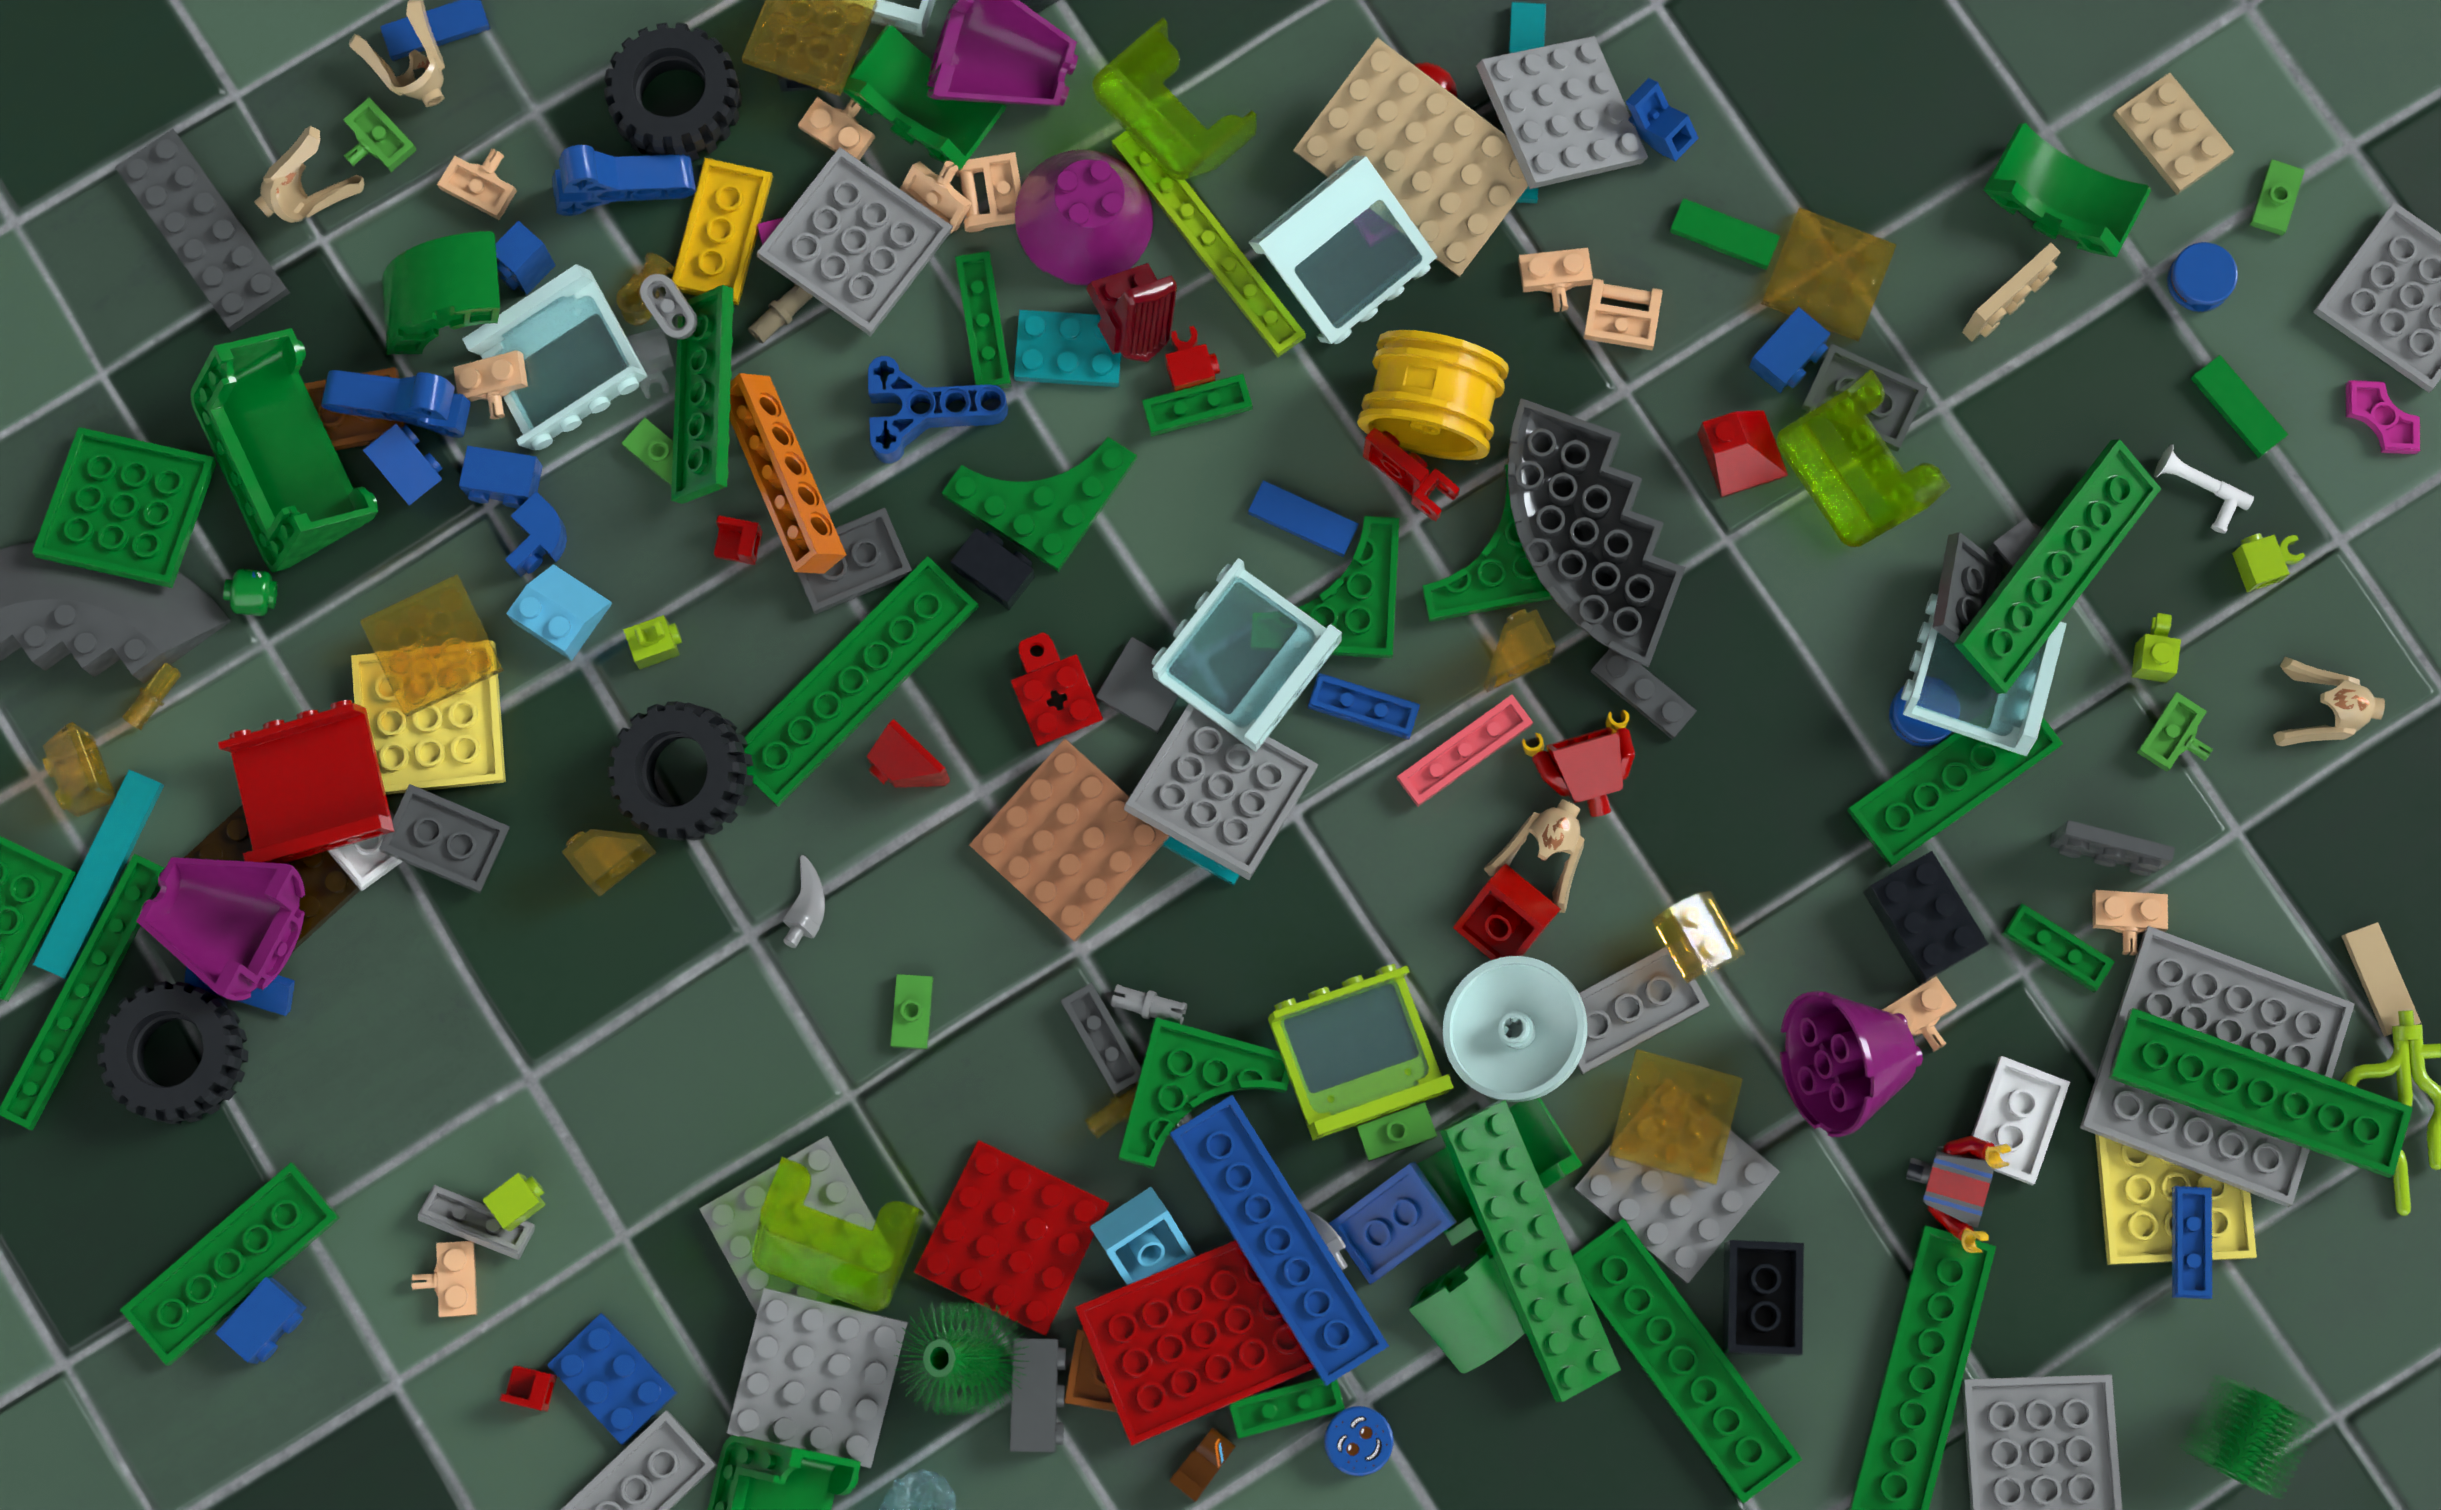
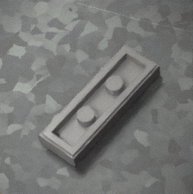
M436 1185L432 1187L418 1213V1221L517 1260L520 1259L535 1230V1224L524 1221L511 1232L504 1230L486 1205Z

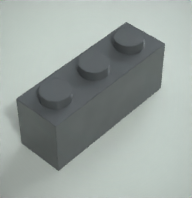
M1016 1338L1013 1341L1015 1343L1013 1344V1348H1015L1013 1350H1016L1013 1351V1354L1025 1355L1013 1356V1360H1022V1362L1014 1361L1013 1366L1017 1367L1012 1368V1370L1017 1372L1012 1371L1014 1373L1012 1374L1014 1378L1012 1381L1015 1384L1012 1383L1010 1451L1056 1453V1445H1063L1064 1422H1057V1407H1064L1065 1385H1058L1059 1370H1065L1066 1348H1059L1058 1339L1022 1340V1338Z

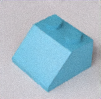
M553 564L525 586L506 614L514 624L572 661L610 608L612 602Z
M1149 1187L1090 1226L1126 1285L1196 1257L1152 1187Z

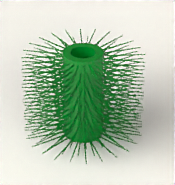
M945 1301L943 1313L942 1302L940 1311L942 1333L937 1328L935 1314L932 1316V1326L936 1330L937 1335H934L937 1336V1339L933 1336V1332L930 1331L926 1319H923L925 1322L924 1326L929 1331V1335H926L933 1341L929 1340L924 1335L925 1332L918 1327L920 1330L918 1335L927 1342L913 1340V1342L922 1345L923 1347H920L922 1349L912 1347L914 1349L907 1350L924 1355H893L923 1358V1360L898 1363H918L911 1365L915 1366L911 1368L917 1369L913 1372L918 1371L912 1376L927 1370V1372L922 1374L923 1376L920 1378V1381L925 1379L924 1377L930 1373L929 1380H925L922 1383L924 1385L919 1389L922 1393L929 1386V1381L935 1378L930 1383L932 1385L927 1393L929 1402H931L933 1389L936 1387L935 1385L938 1380H940L938 1383L939 1392L936 1395L938 1415L941 1399L940 1392L944 1386H946V1394L944 1395L943 1404L946 1415V1404L948 1406V1415L951 1406L950 1396L948 1397L951 1385L954 1389L952 1401L956 1407V1415L957 1408L958 1413L960 1410L961 1414L963 1409L965 1413V1407L966 1412L972 1409L973 1413V1406L976 1402L974 1389L979 1393L978 1409L981 1412V1406L984 1402L981 1384L987 1390L988 1405L990 1406L992 1401L990 1397L991 1390L988 1388L987 1383L993 1386L997 1397H1000L999 1390L993 1383H1006L997 1375L1006 1379L1005 1375L1009 1377L1011 1375L999 1369L1004 1370L1002 1368L1012 1370L1010 1368L1017 1367L999 1363V1361L1022 1362V1360L1000 1359V1357L1025 1355L1005 1354L1016 1351L1007 1349L1006 1347L1008 1346H1005L1016 1340V1338L997 1346L1011 1332L1005 1333L1002 1337L996 1339L1001 1327L999 1326L996 1331L990 1332L995 1326L996 1315L994 1312L992 1322L987 1326L988 1315L985 1310V1303L984 1317L982 1318L983 1326L978 1331L981 1325L979 1327L977 1325L980 1321L977 1303L975 1313V1303L974 1307L972 1304L973 1312L971 1314L969 1303L968 1309L965 1307V1304L964 1308L962 1304L961 1309L960 1302V1309L955 1319L952 1302V1310L948 1316V1326L950 1328H948L949 1331L947 1332L946 1325L944 1324ZM953 1318L958 1324L956 1332L952 1324L954 1322ZM965 1319L967 1326L963 1332L961 1324ZM973 1319V1321L975 1320V1326L971 1333L969 1327L972 1324L971 1320ZM990 1375L995 1377L998 1380V1382L995 1381L992 1377H990ZM960 1385L963 1392L958 1398L957 1390ZM967 1385L969 1386L970 1391H971L970 1399H969L968 1396H967V1394H968V1392L966 1391Z
M2231 1380L2227 1381V1384L2221 1382L2218 1385L2224 1389L2220 1392L2226 1394L2221 1397V1400H2223L2221 1402L2224 1404L2218 1408L2212 1406V1409H2206L2205 1413H2210L2214 1416L2207 1419L2211 1422L2204 1425L2206 1429L2201 1433L2203 1435H2200V1438L2194 1443L2195 1451L2189 1455L2201 1459L2199 1461L2212 1465L2209 1467H2213L2218 1472L2240 1482L2242 1485L2243 1483L2248 1486L2252 1485L2262 1493L2269 1492L2273 1494L2274 1490L2270 1489L2272 1488L2271 1486L2276 1488L2275 1486L2281 1483L2273 1481L2276 1480L2274 1478L2279 1476L2277 1475L2279 1473L2276 1471L2280 1469L2278 1468L2280 1466L2286 1468V1463H2284L2286 1459L2282 1458L2284 1457L2283 1455L2287 1452L2293 1454L2291 1450H2297L2298 1446L2291 1444L2294 1443V1440L2298 1441V1438H2303L2302 1436H2304L2303 1431L2295 1432L2306 1426V1423L2302 1420L2304 1416H2297L2299 1414L2292 1412L2294 1410L2285 1408L2284 1406L2286 1405L2278 1402L2281 1400H2275L2268 1396L2267 1393L2265 1395L2256 1389L2245 1388ZM2217 1396L2213 1397V1398H2214L2213 1400H2215V1401L2219 1400V1399H2218L2219 1397H2217Z

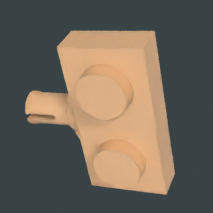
M817 97L798 124L802 131L836 152L841 147L859 161L876 138L872 132L859 125L855 119L861 107L852 99L842 110L830 106Z
M491 148L482 165L468 163L454 156L437 184L440 190L498 220L501 219L517 192L514 186L499 179L494 173L504 155Z
M919 161L911 166L900 189L951 224L953 228L950 233H953L959 229L972 205V202L951 185V181L958 171V166L954 165L951 161H946L941 172L937 175Z
M1588 248L1519 255L1518 262L1523 292L1544 291L1552 293L1553 309L1555 312H1560V303L1562 312L1568 310L1566 291L1573 287L1592 285L1593 276Z
M518 350L453 367L457 394H463L470 402L479 399L488 400L490 419L496 420L499 417H505L502 397L513 390L528 387L523 353Z
M2095 890L2092 893L2093 928L2111 929L2123 934V955L2138 954L2137 934L2143 933L2148 926L2163 932L2168 930V894Z
M1937 976L1882 1010L1893 1014L1902 1013L1907 1019L1908 1028L1912 1036L1922 1034L1933 1049V1052H1935L1947 1043L1934 1026L1941 1017L1953 1011L1957 1005Z
M471 1241L436 1243L437 1264L434 1273L412 1274V1281H426L412 1283V1290L434 1288L438 1296L440 1318L477 1315L475 1243Z

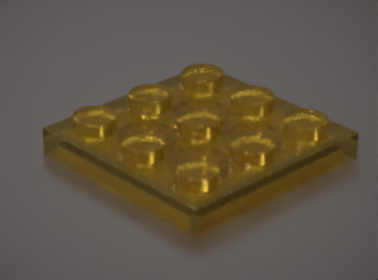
M765 0L743 53V63L841 97L877 8V0Z
M1799 207L1761 304L1791 315L1800 307L1825 329L1859 341L1897 244Z
M458 574L360 620L402 713L406 717L504 671Z
M1636 1049L1608 1156L1715 1186L1743 1078Z

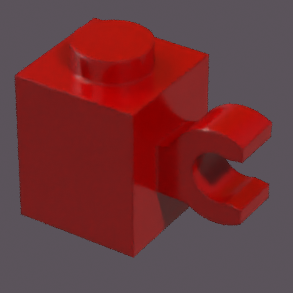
M1194 326L1189 327L1191 338L1186 342L1178 339L1176 330L1171 332L1172 345L1177 351L1165 354L1173 392L1215 381V374L1220 373L1216 354H1209L1206 344L1196 346L1198 333Z

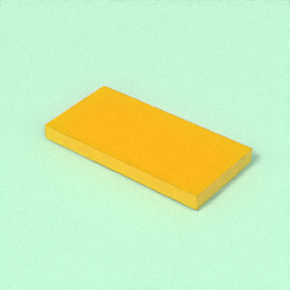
M709 158L704 159L671 279L681 293L698 296L720 285H725L734 289L733 304L739 305L759 231L757 224L761 223L773 179L772 172Z

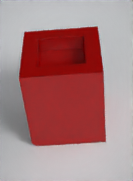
M718 515L716 524L719 527V532L714 549L715 557L755 565L763 533L759 523Z
M514 1366L506 1394L501 1393L499 1401L548 1412L557 1375Z

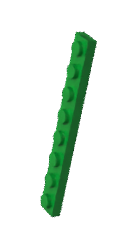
M134 853L0 1106V1116L33 1131L141 927L136 921L141 913L143 904L148 899H154L161 889L158 885V878L164 867Z

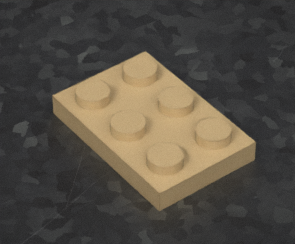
M2168 73L2118 108L2113 114L2114 118L2177 195L2226 161L2234 153L2233 149L2171 73Z
M2052 243L2048 244L1974 312L1962 333L1971 342L1980 334L1984 338L1991 334L1999 326V321L2007 313L2009 315L2014 313L2025 302L2024 298L2031 291L2037 292L2050 279L2049 276L2057 268L2054 262L2061 252Z

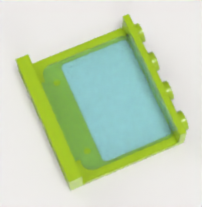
M1390 964L1377 969L1375 977L1363 980L1362 975L1343 981L1341 983L1343 988L1331 992L1328 987L1317 989L1308 994V1000L1296 1003L1295 998L1285 1000L1274 1006L1276 1011L1269 1015L1270 1027L1312 1140L1444 1095L1454 1088L1449 1074L1442 1076L1415 1007L1405 980V976L1410 972L1408 966L1397 969L1395 964Z

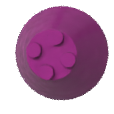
M1070 150L1046 159L1028 175L1017 197L1015 227L1023 250L1040 270L1064 280L1063 282L1089 285L1092 281L1131 269L1139 261L1152 234L1153 208L1147 189L1135 172L1124 162L1099 151Z
M1812 991L1801 994L1789 1005L1782 1021L1780 1032H1786V1051L1780 1052V1061L1789 1094L1799 1113L1814 1129L1822 1128L1827 1132V1136L1830 1137L1846 1136L1857 1131L1912 1079L1916 1067L1921 1066L1923 1061L1921 1049L1915 1045L1912 1033L1908 1028L1907 1019L1902 1013H1889L1828 992Z

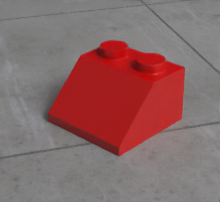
M1505 863L1486 883L1453 926V929L1491 960L1508 956H1524L1561 909Z

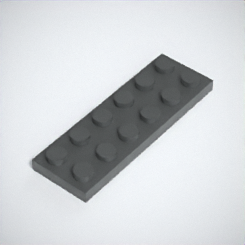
M171 129L115 167L231 332L290 294L174 129Z

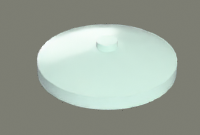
M1501 957L1477 967L1456 987L1444 1014L1443 1042L1452 1067L1471 1088L1496 1100H1506V1102L1529 1101L1555 1090L1575 1070L1586 1045L1587 1015L1578 991L1568 978L1557 969L1531 957Z

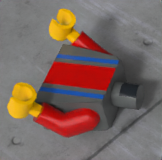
M1974 1136L1949 1141L1944 1146L1937 1147L1933 1163L1911 1157L1906 1179L1927 1184L1923 1202L1928 1206V1211L1947 1231L1962 1241L1963 1249L1966 1252L1982 1253V1250L1976 1246L1975 1239L1988 1241L1989 1235L1984 1231H1973V1227L1978 1228L1994 1169L2006 1167L2010 1164L2000 1158V1153L2010 1152L2011 1147L2008 1144L1995 1146L1991 1142Z

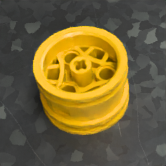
M1393 330L1380 334L1376 345L1378 350L1375 352L1372 360L1374 368L1377 369V374L1372 392L1366 394L1362 400L1361 406L1363 411L1360 412L1357 420L1359 428L1367 434L1374 427L1381 433L1386 430L1400 442L1399 447L1403 450L1436 458L1478 460L1486 457L1490 450L1489 440L1494 434V426L1489 420L1494 400L1501 397L1504 393V380L1509 372L1508 364L1492 351L1447 335L1417 330Z

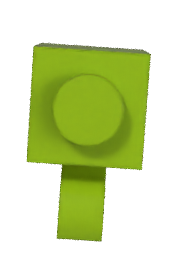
M2261 533L2241 540L2242 545L2232 554L2247 593L2279 583L2290 574L2286 564H2297L2305 557L2304 553L2292 555L2288 551V545L2299 540L2298 536H2288L2280 544H2278L2275 534L2263 538Z
M2157 613L2156 617L2152 618L2150 634H2145L2135 643L2131 677L2167 683L2177 674L2181 639L2168 637L2172 615Z
M664 615L623 629L634 662L640 670L680 656L677 645L682 643L676 623L669 625Z
M520 1173L514 1175L482 1199L502 1228L510 1232L546 1205L540 1197L545 1192L532 1175L527 1179Z

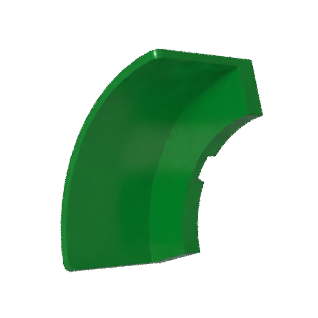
M886 25L840 88L869 115L872 116L874 112L878 113L892 123L893 126L890 128V131L910 145L915 140L918 141L930 152V157L942 163L951 161L954 165L958 166V170H961L1006 109V104L938 100L928 97V89L933 90L934 88L927 85L932 60L908 41L894 26Z
M2019 123L1989 178L1984 191L2008 213L2014 215L2018 211L2034 221L2031 228L2056 240L2059 234L2077 241V249L2103 256L2117 257L2151 192V188L2147 184L2122 180L2087 167L2051 146L2026 123Z
M469 232L433 239L404 251L389 263L382 276L387 354H422L426 345L439 336V329L447 325L455 330L472 325L498 323L500 297L496 243L493 232Z
M1540 1097L1529 1101L1517 1102L1509 1108L1543 1189H1547L1583 1166ZM1445 1147L1418 1163L1417 1165L1457 1221V1223L1444 1231L1451 1245L1454 1246L1481 1230L1447 1148Z
M1486 1239L1473 1250L1477 1257L1465 1268L1457 1264L1436 1280L1421 1287L1409 1307V1311L1461 1373H1467L1489 1361L1526 1333Z

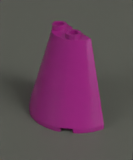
M956 0L947 13L936 45L927 82L928 86L934 88L933 90L928 89L927 96L938 100L1063 106L1069 93V87L1064 83L1066 74L1072 75L1078 61V55L1074 54L1077 42L1019 0Z
M171 857L166 868L161 871L158 878V885L161 887L159 894L154 899H148L143 904L141 913L136 921L218 995L230 1000H245L251 997V992L254 989L264 990L277 977L290 958L299 938L305 911L299 910L300 897L305 896V889L300 874L289 864Z

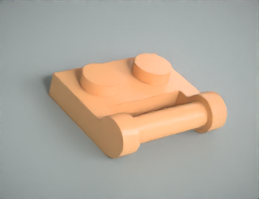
M1016 152L968 159L963 168L956 172V176L960 177L963 196L972 202L966 218L963 220L965 231L972 233L982 231L985 228L1015 224L1016 201L1021 189ZM984 172L990 213L980 214L974 181V174Z
M1593 278L1583 339L1653 350L1662 290L1652 288L1651 291L1604 284V280ZM1601 297L1648 305V311L1600 304Z

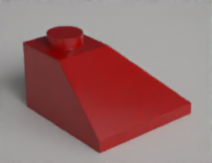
M1764 410L1734 411L1702 422L1697 434L1721 498L1787 477L1788 473Z
M894 719L887 725L866 756L872 765L868 771L883 785L887 780L894 787L946 786L950 782L946 768Z

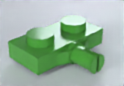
M370 97L343 119L346 125L355 133L359 142L343 155L353 167L369 153L371 156L378 158L392 172L417 151L415 145Z
M2176 692L2136 753L2166 772L2171 769L2178 756L2186 750L2206 761L2213 748L2199 741L2195 736L2197 735L2198 725L2207 711Z

